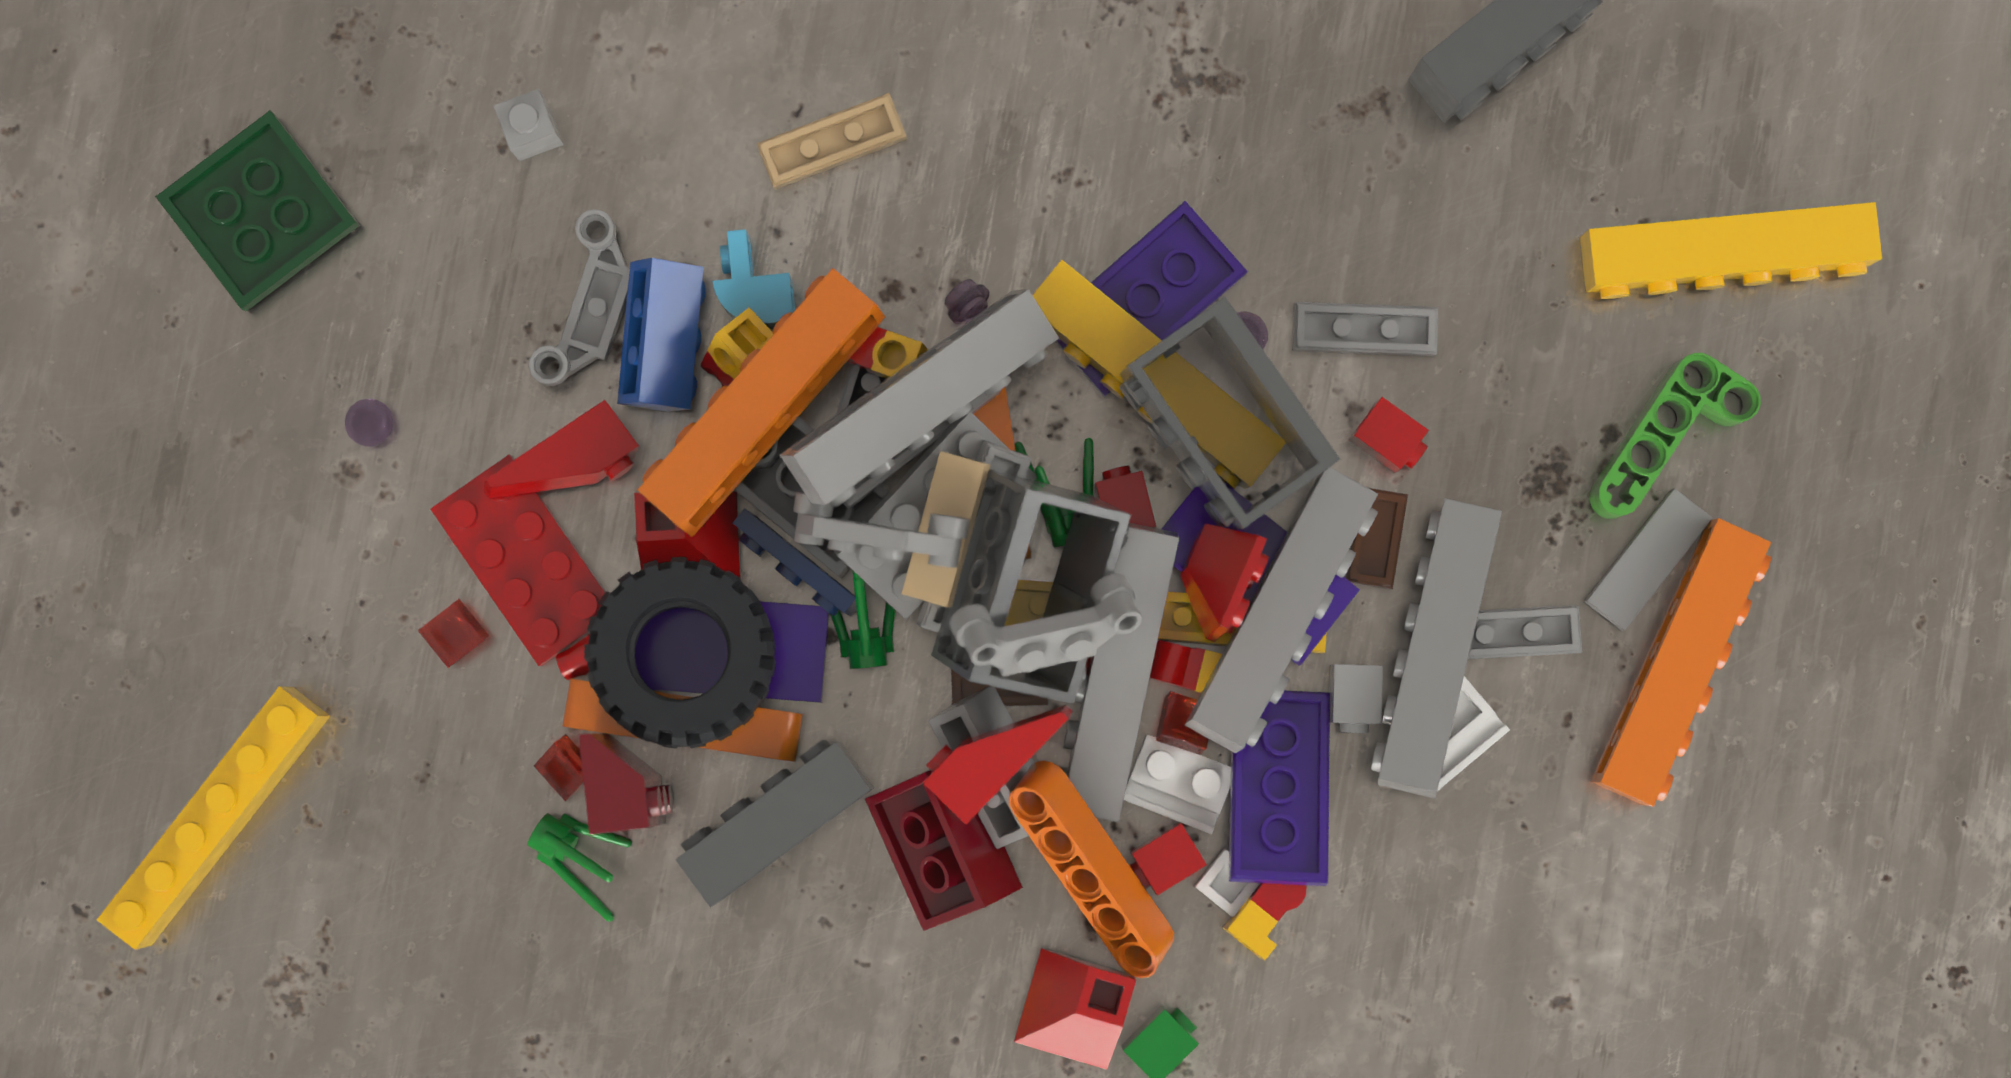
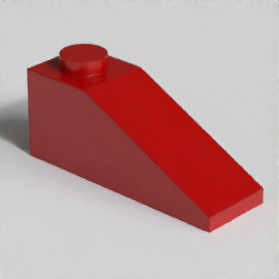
M603 400L486 478L483 491L488 498L591 485L598 483L607 476L611 481H614L627 473L635 465L632 459L635 458L639 445L606 400Z
M1067 705L965 739L954 750L946 744L926 764L932 773L923 784L957 817L967 824L1070 718L1073 711Z

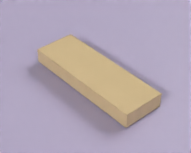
M887 93L756 144L773 188L777 190L905 141L907 137L890 93Z
M940 451L919 532L928 533L930 513L970 519L967 539H962L958 568L928 564L929 554L913 552L901 594L940 606L952 607L990 464Z

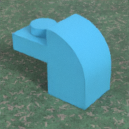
M747 230L727 231L728 245L720 246V257L723 274L731 273L732 279L713 281L716 296L733 319L750 307L767 327L773 330L781 317L795 311L792 278L789 273L754 276L751 242Z

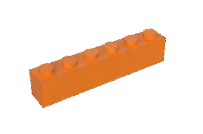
M834 268L826 276H819L810 284L805 293L806 299L793 313L789 312L780 318L773 329V336L761 350L756 349L744 359L740 367V374L729 386H723L713 394L708 402L709 409L696 423L688 424L677 436L676 446L664 460H657L645 472L643 484L637 491L691 537L695 535L885 319V315L876 303Z
M1720 518L1711 520L1702 531L1591 782L1643 806L1654 807L1657 800L1663 801L1674 779V776L1669 774L1676 756L1682 757L1686 753L1692 741L1693 731L1689 730V726L1696 712L1701 714L1711 698L1713 688L1708 686L1714 670L1715 668L1721 670L1730 656L1732 644L1727 642L1735 625L1740 626L1744 622L1750 611L1752 600L1748 599L1747 596L1754 581L1759 583L1763 579L1770 566L1771 556L1766 555L1771 545L1770 541Z

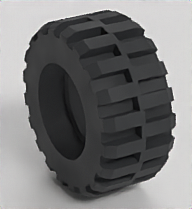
M671 557L669 562L658 563L657 560L642 564L644 569L634 574L627 572L618 579L620 584L611 593L605 592L598 602L601 607L596 617L591 616L587 627V631L590 633L588 644H584V659L588 662L589 673H587L590 686L596 692L599 698L598 702L619 725L644 741L675 749L677 747L706 746V743L718 739L721 741L731 736L732 731L743 724L745 726L754 716L753 713L759 704L764 703L769 692L768 687L775 673L776 645L768 616L751 588L749 589L745 586L741 579L729 570L724 571L716 567L715 563L702 559L699 562L688 561L686 557ZM674 608L695 609L710 616L722 629L728 648L727 663L717 683L705 693L689 699H671L651 690L642 680L635 661L637 640L645 625L658 614Z

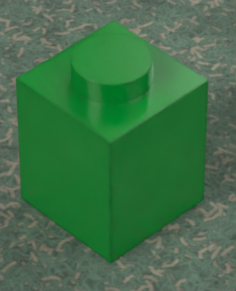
M1161 1005L1121 1047L1149 1078H1166L1199 1045L1198 1041L1192 1036L1197 1026L1178 1007L1170 1013Z

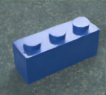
M657 258L630 262L617 404L667 412L691 410V401L697 390V380L694 375L695 356L701 344V331L698 328L699 312L706 293L703 281L704 267Z

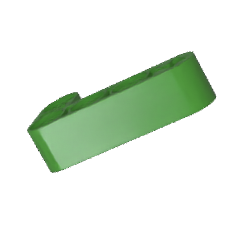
M1692 353L1676 361L1669 368L1593 484L1589 493V502L1592 509L1599 516L1606 519H1616L1632 513L1640 505L1699 413L1723 427H1732L1752 419L1758 413L1761 405V396L1758 389L1750 381L1705 353ZM1687 365L1697 367L1701 371L1703 382L1699 389L1690 387L1685 382L1683 372ZM1728 391L1736 393L1743 402V409L1739 415L1730 413L1724 405V397ZM1660 405H1668L1675 410L1677 422L1674 428L1664 427L1659 422L1657 411ZM1635 444L1644 445L1650 451L1651 463L1648 468L1638 467L1633 462L1631 451ZM1625 477L1633 479V481L1625 483L1619 493V497L1624 503L1612 506L1609 503L1612 495L1606 490L1619 486Z

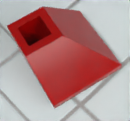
M732 492L693 537L679 528L641 493H634L636 541L641 570L644 569L642 564L657 560L658 563L671 561V557H686L688 561L699 562L702 559L715 563L716 567L724 571L729 570L741 579L739 528L733 524L734 520L738 517L737 492Z
M1206 523L1199 530L1180 577L1205 639L1215 642L1224 633L1231 634L1235 627L1238 628L1250 604V600L1243 598L1246 589L1250 590L1254 582L1258 583L1269 559L1268 555L1262 553L1267 541L1266 538Z
M1041 948L1014 1042L1107 1070L1124 1025L1136 978L1125 972Z

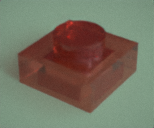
M457 599L418 630L447 668L489 637L460 599Z
M1170 691L1164 698L1155 741L1201 755L1207 749L1209 738L1185 726L1197 699Z
M565 734L551 745L534 767L566 802L584 786L580 748Z

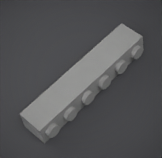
M1029 289L1011 291L781 453L780 456L812 504L827 505L829 503L831 507H835L856 493L853 485L867 475L874 479L891 469L896 463L893 457L908 447L910 451H913L930 441L934 437L932 429L941 422L947 420L948 423H952L969 413L973 409L970 402L983 392L989 396L1011 382L1009 374L1023 365L1024 368H1029L1047 357L1049 351L1046 347L1059 339Z
M1331 467L1317 476L1252 597L1240 626L1236 627L1191 711L1185 726L1234 753L1242 750L1246 744L1252 747L1256 744L1267 721L1260 718L1269 701L1276 704L1289 682V678L1283 675L1291 659L1297 662L1301 659L1311 641L1312 636L1305 632L1312 618L1315 617L1320 620L1334 597V594L1327 591L1335 575L1343 578L1354 560L1356 552L1350 550V547L1357 533L1365 536L1377 516L1378 511L1371 507L1378 493Z
M1446 498L1444 499L1442 512L1432 510L1426 538L1435 540L1431 558L1421 556L1415 584L1424 586L1420 604L1410 602L1404 628L1405 631L1413 632L1409 650L1399 649L1393 677L1402 679L1398 697L1388 695L1382 720L1383 724L1391 725L1387 744L1377 742L1371 766L1372 771L1380 772L1378 777V785L1436 799L1502 511Z
M1128 523V540L1124 547L1120 549L1114 573L1124 575L1135 593L1134 603L1142 616V622L1132 632L1115 634L1097 648L1096 656L1091 657L1088 674H1086L1085 680L1082 681L1081 688L1078 689L1075 697V702L1081 703L1078 721L1069 720L1063 748L1071 750L1068 768L1060 767L1095 817L1119 822L1179 542L1177 532Z

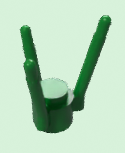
M1086 438L1084 441L1083 493L1093 496V440ZM1015 442V451L1027 455L1023 444ZM1030 463L1029 469L1037 477L1035 481L1050 484L1044 468L1037 466L1034 470L1032 463ZM1041 502L1040 510L1053 547L1064 546L1075 511Z
M853 571L859 629L850 630L851 640L841 611L839 610L835 616L831 615L840 642L841 657H848L849 669L888 665L887 653L894 652L892 635L896 610L886 602L882 636H880L879 627L870 628L865 581Z
M549 813L545 814L533 830L527 846L539 852L536 859L555 871L607 922L613 921V913L559 860L564 862L567 858H570L592 874L597 875L606 882H611L613 875L575 849L579 837L574 835L573 832L575 831L626 848L632 845L631 839L613 832L589 835L588 824L579 822L566 813L560 819Z

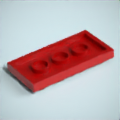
M509 454L433 506L430 510L537 665L543 666L556 657L558 653L563 652L589 634L587 627L591 616L596 617L601 607L598 602L606 590L538 492L488 498L484 493L485 479L515 460Z

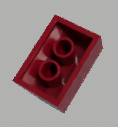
M579 734L589 835L644 829L666 824V815L673 813L670 784L662 785V777L658 772L610 734Z
M931 770L865 799L923 931L985 908L1023 888L1005 846L996 849L978 813L965 824L923 784L932 773Z

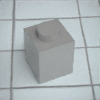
M539 89L493 105L509 149L519 161L564 145L548 101Z
M1329 665L1330 723H1340V732L1369 733V724H1382L1383 666Z

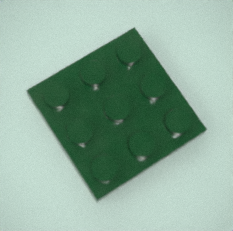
M271 110L155 196L237 305L245 312L360 226Z

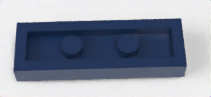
M744 508L734 520L733 524L743 531L738 540L759 557L765 551L780 561L775 570L795 586H798L802 580L817 591L812 600L832 616H835L839 610L849 616L854 614L857 610L855 595L755 514Z

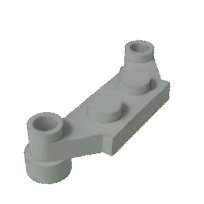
M593 209L580 215L575 225L577 238L588 248L589 257L559 345L556 347L542 346L533 352L529 360L531 375L538 382L546 386H556L563 383L569 376L597 359L607 362L627 303L630 267H627L617 242L616 227L613 220L607 213L601 210ZM596 228H605V234L602 238L592 239V232ZM553 361H558V371L554 375H547V365Z
M796 492L793 512L798 513L794 542L823 546L824 539H829L828 549L854 553L858 552L859 544L874 547L873 556L894 560H903L904 551L929 554L928 564L958 568L962 539H967L970 519L930 513L928 533L838 519L832 517L833 507L829 503L827 505L812 504L806 494Z
M1110 574L1098 580L1092 587L1090 594L1096 605L1092 608L998 628L994 626L984 606L972 604L955 612L950 619L949 625L958 644L966 647L974 664L980 666L990 664L998 667L1003 677L1096 656L1097 648L1115 634H1126L1134 631L1141 624L1142 616L1134 603L1135 593L1126 577L1121 574Z

